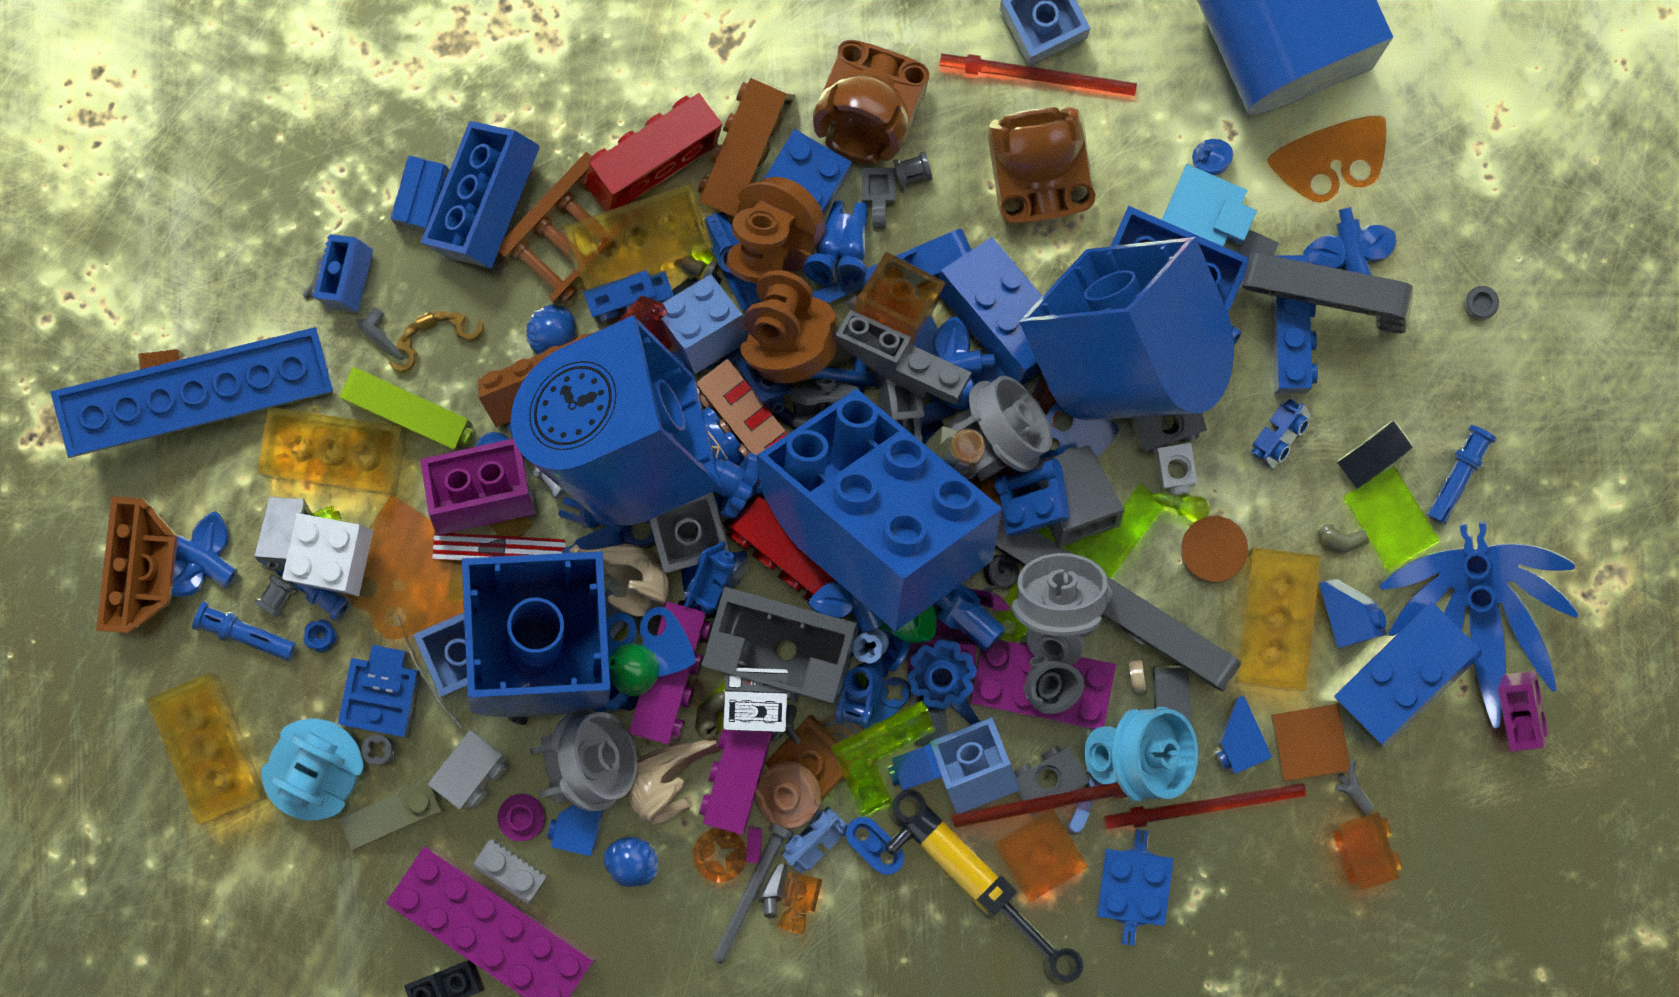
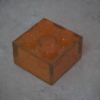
M885 252L859 294L853 311L910 336V345H914L936 308L946 282Z
M1053 808L993 843L1028 902L1034 901L1088 868V865Z
M1369 812L1330 824L1350 889L1364 890L1400 879L1398 871L1402 870V863L1397 850L1391 851L1388 837H1391L1392 833L1386 817L1381 818L1379 812Z

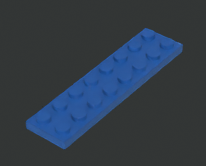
M314 327L50 391L67 457L72 458L333 393V387L317 329Z

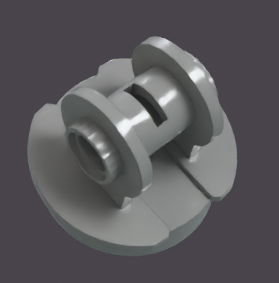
M1000 376L992 382L981 381L974 385L969 394L970 409L946 423L948 428L974 433L982 443V458L972 470L963 474V477L967 480L978 476L980 481H984L1007 466L1021 472L1030 471L1037 466L1039 457L1047 452L1052 445L1051 429L1042 408L1021 383L1008 376Z
M1056 553L1041 556L1029 562L1019 573L1018 599L1013 600L1012 611L1022 624L1030 628L1027 635L1030 651L1035 657L1038 655L1047 656L1048 661L1053 660L1066 662L1070 665L1075 664L1080 659L1084 650L1083 638L1101 624L1102 618L1100 616L1104 612L1107 602L1112 600V590L1107 584V576L1103 569L1086 557L1075 554Z
M586 710L571 712L559 721L553 734L540 737L541 745L530 748L531 755L543 754L550 789L539 791L540 798L553 796L554 804L570 801L578 808L586 811L604 810L612 806L619 798L625 796L632 788L636 778L637 754L632 737L621 721L605 712L595 713Z

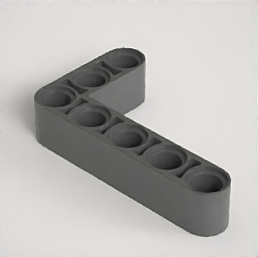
M1259 253L1249 254L1242 288L1255 293L1376 316V327L1378 329L1400 334L1406 332L1413 301V286L1402 281Z

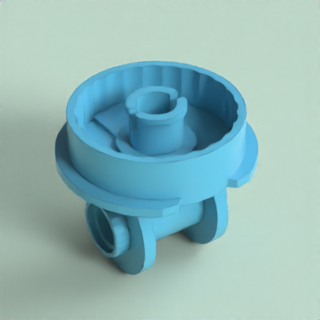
M1167 707L1143 709L1140 711L1132 709L1124 714L1117 728L1105 726L1091 732L1085 745V761L1094 779L1103 784L1118 782L1123 792L1132 801H1143L1144 798L1172 799L1184 793L1194 779L1198 765V743L1190 722L1178 711L1168 709Z
M303 719L285 726L280 732L281 739L271 752L269 762L263 765L261 771L263 786L268 797L282 812L301 820H322L338 814L345 806L344 802L355 789L358 777L361 775L364 767L362 754L356 741L345 729L323 719Z

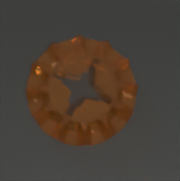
M714 828L703 833L696 841L693 849V861L698 872L706 879L714 882H726L734 879L742 872L746 864L747 850L745 843L737 833ZM713 841H716L721 849H734L733 852H730V855L725 857L727 869H724L719 861H706V859L711 857L710 855L715 853Z

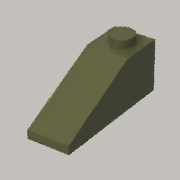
M430 780L397 792L340 818V823L351 850L446 812L439 793L427 785Z

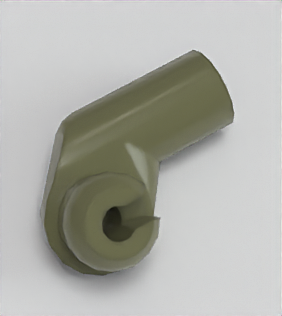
M1324 524L1318 530L1322 545L1339 554L1347 553L1369 543V538L1364 528L1345 534L1335 529L1332 524Z
M723 690L697 708L695 728L697 733L705 739L713 738L718 732V713L725 706V692Z

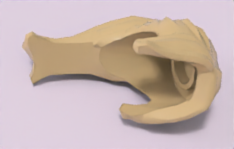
M630 544L594 550L581 549L578 545H574L570 549V553L603 551L604 573L611 578L617 579L626 593L625 597L609 595L608 604H611L614 608L632 616L643 617L650 609L665 607L670 591V578L661 567L659 553Z
M707 739L656 749L637 758L636 778L632 788L627 793L628 801L634 812L644 822L659 824L689 810L690 805L685 799L670 803L674 795L681 791L684 785L683 779L679 777L674 781L672 779L674 776L679 775L695 759L719 752V741Z

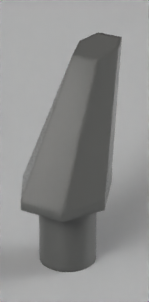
M780 864L773 869L758 897V901L764 904L765 918L777 917V902L783 899L788 867L786 864Z

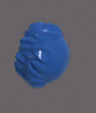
M553 304L538 309V311L531 315L526 324L527 342L537 355L544 353L550 347L561 346L574 341L576 336L575 318L566 307Z
M625 836L610 844L604 853L606 871L620 886L635 887L647 885L657 874L658 859L655 849L650 846L649 842L643 841L641 838Z

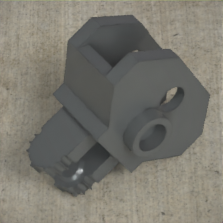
M822 378L808 386L792 390L791 400L794 406L793 426L800 427L853 390L857 389L860 391V388L846 385L844 382H836L832 378Z

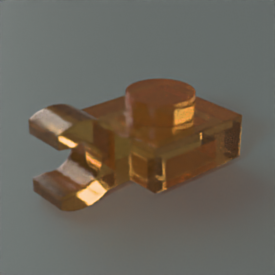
M789 872L782 905L787 906L788 909L779 918V929L803 934L806 927L807 911L815 912L823 879Z

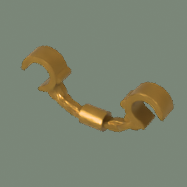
M437 311L433 315L431 312L416 318V322L411 323L406 328L405 334L398 338L396 347L399 351L409 354L408 362L402 366L389 361V364L397 372L404 373L411 370L415 365L418 353L415 349L410 348L411 340L409 336L417 328L423 330L436 324V319L443 320L449 318L450 322L456 326L454 330L455 335L461 336V338L467 341L477 340L482 335L484 329L483 322L479 320L476 331L472 334H466L462 329L467 319L465 314L462 315L459 312H452L450 314L445 311Z

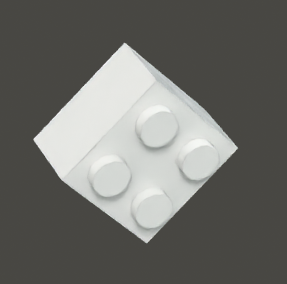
M297 513L282 580L298 585L359 596L373 530L359 524Z

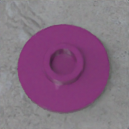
M515 794L508 797L501 804L497 815L498 825L503 834L515 841H527L537 836L542 830L545 822V812L541 803L533 796Z

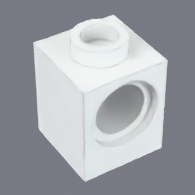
M1191 443L1157 448L1155 457L1161 491L1170 490V495L1189 493L1190 487L1198 483ZM1172 462L1182 464L1185 468V476L1181 479L1171 477L1168 472V465Z

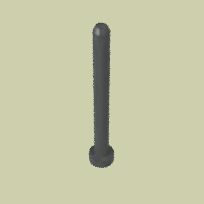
M772 822L768 829L772 832L771 837L714 952L713 960L720 964L726 961L784 839L790 840L793 834L791 830L785 829Z

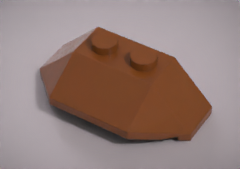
M111 496L96 631L130 634L171 603L178 536L143 498Z

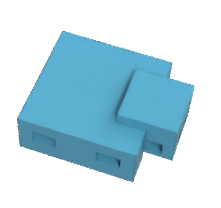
M1186 164L1162 220L1221 246H1224L1226 239L1242 245L1257 210L1242 204L1248 190Z

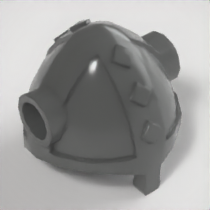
M1038 655L1029 661L1031 668L1023 689L1026 699L1029 700L1035 709L1042 713L1055 714L1065 711L1079 700L1084 690V678L1078 669L1066 662L1048 661L1045 655Z

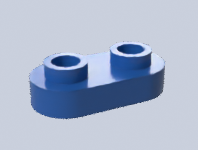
M858 817L849 823L846 829L848 844L874 870L880 874L890 875L902 867L904 862L902 848L893 855L892 863L884 864L881 862L880 856L886 851L885 845L892 838L877 823L867 817ZM859 828L868 830L869 837L867 840L861 841L856 837V831Z

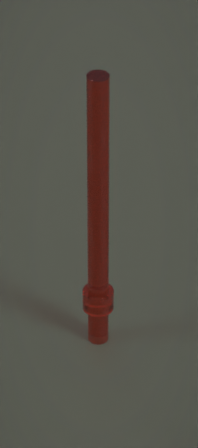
M941 53L939 66L963 69L967 74L978 75V72L1131 96H1135L1137 83L985 60L981 59V55L968 54L966 57Z
M1117 782L951 816L954 828L1113 796L1115 800L1128 796Z
M1304 783L1149 809L1140 806L1130 808V812L1104 816L1106 829L1133 825V828L1147 826L1148 822L1305 797L1306 788Z

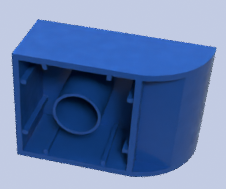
M857 389L757 455V469L763 493L771 511L785 533L803 553L895 632L993 560L1002 508Z

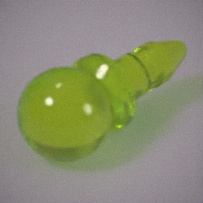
M1155 493L1152 495V499L1161 506L1176 509L1179 516H1186L1191 521L1196 522L1203 517H1207L1210 513L1208 500L1200 495L1191 496L1187 493L1182 494L1180 497L1168 493Z

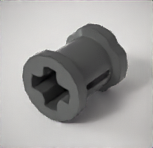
M925 151L920 152L918 157L904 161L893 160L900 188L906 187V183L924 178L927 181L933 180Z
M271 574L269 576L270 583L261 597L256 598L253 603L280 618L282 615L280 612L289 595L295 594L297 589Z
M372 735L365 739L362 744V756L370 764L387 765L395 758L396 745L389 737ZM375 743L385 744L383 748L384 757H373L375 749L372 746Z

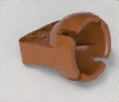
M852 39L843 41L838 46L836 59L813 111L814 132L818 138L826 137L825 144L830 150L850 161L876 164L882 159L885 161L893 159L904 145L920 103L925 97L930 76L928 68L912 58L873 44Z
M1056 107L1031 109L1006 115L1002 120H994L990 123L988 141L997 194V205L1005 220L1011 223L1033 222L1068 216L1088 210L1093 206L1096 194L1092 183L1084 120L1079 110L1071 107L1064 108L1061 111ZM1076 187L1087 188V193L1083 199H1071V192ZM1011 198L1022 200L1020 208L1016 211L1005 209L1006 202Z

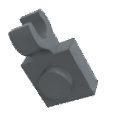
M862 168V202L872 204L873 228H886V204L895 203V168Z

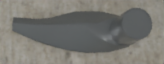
M373 307L365 320H357L359 329L383 351L402 360L403 355L398 348L387 338L385 332L377 328L385 313Z

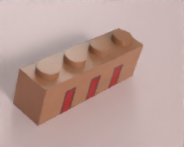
M728 359L696 383L700 392L701 405L705 409L710 407L721 418L719 419L721 422L719 427L725 434L730 431L741 443L739 451L744 458L750 452L758 455L788 435L767 407L760 403L751 387Z

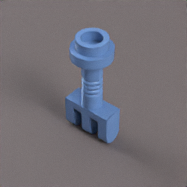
M1088 768L1085 773L1090 776V782L1087 783L1083 796H1081L1082 799H1080L1067 825V831L1071 835L1078 834L1084 828L1092 803H1094L1096 794H1098L1102 783L1093 778Z

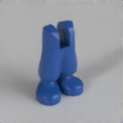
M834 200L825 224V234L817 245L816 253L807 257L804 263L803 271L809 279L823 286H832L835 278V266L839 261L836 277L841 287L852 288L865 281L867 268L863 263L866 251L867 203L856 202L853 214H845V202L843 200Z

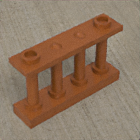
M588 152L581 156L503 239L498 254L508 263L513 257L516 260L520 258L555 290L549 296L550 301L554 305H559L561 302L564 304L568 303L577 293L578 289L576 286L629 230L634 232L646 219L644 214L647 210L641 201L633 208L626 205L616 212L623 219L608 232L574 201L575 196L573 194L581 185L584 188L586 187L588 167L592 157ZM558 210L568 212L600 242L587 257L551 225L552 220L550 218ZM536 233L539 236L543 234L577 266L564 281L528 249L530 245L527 242Z

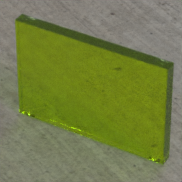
M1395 466L1343 496L1344 502L1349 506L1360 526L1364 528L1371 544L1388 571L1439 541L1438 534L1433 530Z

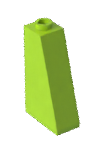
M354 366L339 396L345 403L355 409L452 451H459L461 446L466 448L473 435L474 430L470 429L472 423L469 419Z

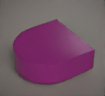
M748 826L746 862L758 863L761 857L762 828Z

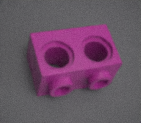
M1537 671L1503 675L1498 690L1510 752L1544 748L1549 732Z

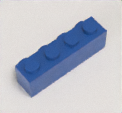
M1309 255L1275 256L1309 263ZM1271 296L1274 394L1308 393L1312 389V384H1317L1318 368L1317 364H1312L1311 351L1316 350L1317 334L1316 330H1311L1310 317H1315L1316 304Z

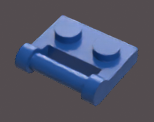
M1057 459L1046 461L1042 467L1011 477L1004 475L995 479V488L1001 500L1006 535L1015 537L1070 519L1063 470ZM1048 479V488L1016 498L1015 489Z

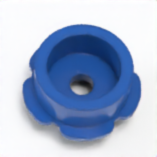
M320 619L318 622L311 621L304 629L305 636L303 639L305 645L309 649H315L316 652L329 650L330 645L334 644L337 638L336 631L332 629V624L324 619ZM321 632L323 637L318 639L317 634Z

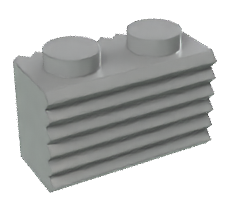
M498 839L489 840L472 865L527 904L535 900L549 879L548 873L543 874V870H538L537 866H532V862H527L526 858L521 859V855H516L515 851H510L509 847H504V843H499Z

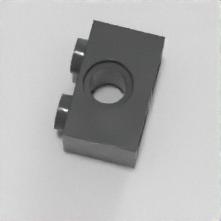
M1202 413L1174 415L1175 422L1169 429H1161L1160 427L1161 420L1167 415L1130 418L1137 445L1143 451L1148 450L1149 453L1157 452V448L1167 447V443L1180 440V442L1195 440L1199 438V433L1207 431Z
M1056 745L1041 755L1044 761L1032 768L1028 762L1014 771L1021 789L1015 792L1029 817L1036 815L1090 782L1069 747L1061 750ZM1044 769H1049L1056 775V784L1051 789H1045L1038 783V775Z

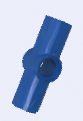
M724 212L715 213L705 218L698 225L720 267L721 273L725 276L742 312L745 313L751 305L762 301L757 295V283L747 282L736 277L725 266L729 250L740 242L734 236L732 226Z
M960 584L933 604L937 608L936 615L948 627L960 629L986 652L1000 639L1006 628L979 605L980 600L973 590Z

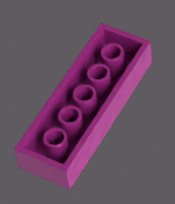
M430 846L422 848L386 902L388 906L522 997H572L596 961L590 954Z

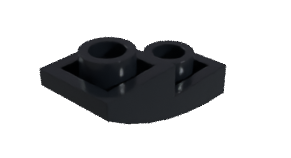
M1393 419L1368 436L1366 441L1339 458L1337 463L1356 489H1358L1413 448V444Z
M469 960L404 985L408 997H469L484 991L475 964Z

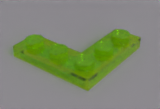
M1140 483L1123 505L1124 513L1119 527L1105 531L1101 536L1096 534L1062 546V548L1072 554L1094 561L1103 569L1106 576L1111 578L1167 503ZM1048 526L1035 530L1057 544Z
M923 701L907 707L903 711L831 746L844 780L862 817L892 802L875 761L936 731Z

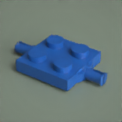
M1140 829L1135 830L1134 849L1126 851L1106 849L1097 917L1112 918L1123 923L1121 944L1127 945L1130 931L1129 945L1136 946L1137 926L1144 924L1165 926L1174 859L1156 856L1147 851L1150 831L1144 830L1143 841L1140 843L1142 833Z

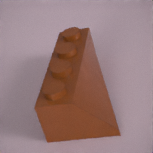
M750 78L748 83H742L736 97L740 104L735 114H729L723 131L727 132L723 145L718 143L713 151L710 160L715 163L710 176L704 175L699 185L698 193L702 194L699 202L731 216H736L740 202L738 198L739 192L745 186L757 181L758 173H755L757 166L762 167L770 152L771 143L768 140L770 136L774 137L777 131L779 132L784 121V112L781 111L784 103L791 105L796 94L756 78Z
M583 334L574 341L561 346L550 347L544 353L529 359H520L511 366L498 371H490L483 377L478 378V398L495 427L511 422V411L516 394L526 376L540 361L558 349L591 334Z

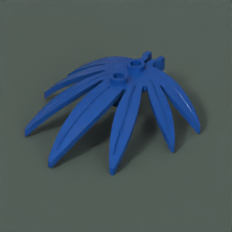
M1486 521L1479 522L1478 547H1474L1473 535L1468 532L1467 523H1461L1460 532L1465 539L1464 548L1439 551L1418 558L1387 577L1380 584V589L1400 588L1421 582L1437 573L1440 574L1421 588L1402 609L1389 631V635L1394 636L1405 628L1431 601L1436 604L1448 588H1454L1444 614L1462 630L1465 607H1470L1471 640L1481 649L1482 653L1474 662L1476 674L1492 726L1498 728L1502 713L1498 686L1503 675H1506L1505 640L1498 603H1502L1511 628L1533 667L1549 689L1555 692L1557 690L1556 679L1543 638L1529 611L1508 582L1513 581L1525 592L1542 603L1576 618L1578 617L1577 609L1556 587L1539 575L1519 566L1520 564L1540 570L1564 571L1575 569V563L1556 552L1533 545L1506 543L1489 546L1485 538L1487 532Z

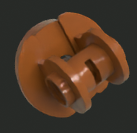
M769 177L760 182L745 186L739 192L738 198L740 202L732 224V232L740 243L734 245L728 252L727 266L730 272L744 281L758 283L760 277L768 271L782 270L791 272L803 269L805 260L812 255L811 252L817 247L825 234L824 215L816 199L798 183L782 177Z
M782 270L764 273L756 287L757 295L762 302L751 305L744 315V327L749 334L747 342L741 344L740 351L745 361L755 368L758 374L766 380L776 383H793L805 380L824 369L836 353L838 341L835 339L836 333L833 328L837 321L836 314L828 303L813 297L810 286L801 277Z

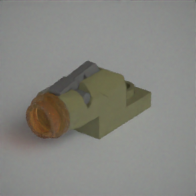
M944 426L924 444L961 475L972 470L982 458L985 450L984 439L979 432L972 429L956 430Z

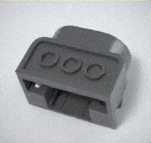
M724 586L701 666L717 670L723 674L728 673L787 690V700L797 702L798 698L801 697L834 704L835 698L842 689L846 673L849 671L853 657L854 640L859 636L860 628L856 623ZM786 643H793L796 646V654L790 660H783L780 656V649ZM736 669H785L788 671V682L783 684L754 676V673L747 674Z

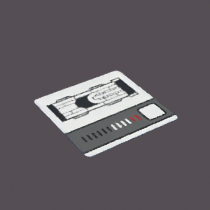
M736 669L747 674L754 673V676L784 684V682H788V671L785 669ZM726 673L724 729L784 732L786 728L787 690Z

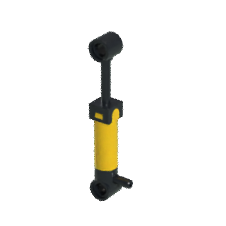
M904 790L891 801L888 809L889 817L895 825L902 827V829L885 845V849L889 854L895 855L913 838L973 898L974 901L972 903L988 919L1000 912L1046 958L1044 961V973L1050 982L1056 985H1065L1080 977L1084 965L1079 953L1069 948L1060 949L1058 947L1055 949L1009 903L1018 891L1002 875L998 877L931 810L922 794L915 790ZM901 801H909L914 805V816L907 817L901 813L899 808ZM1059 958H1064L1069 962L1071 970L1068 976L1058 972L1056 963Z

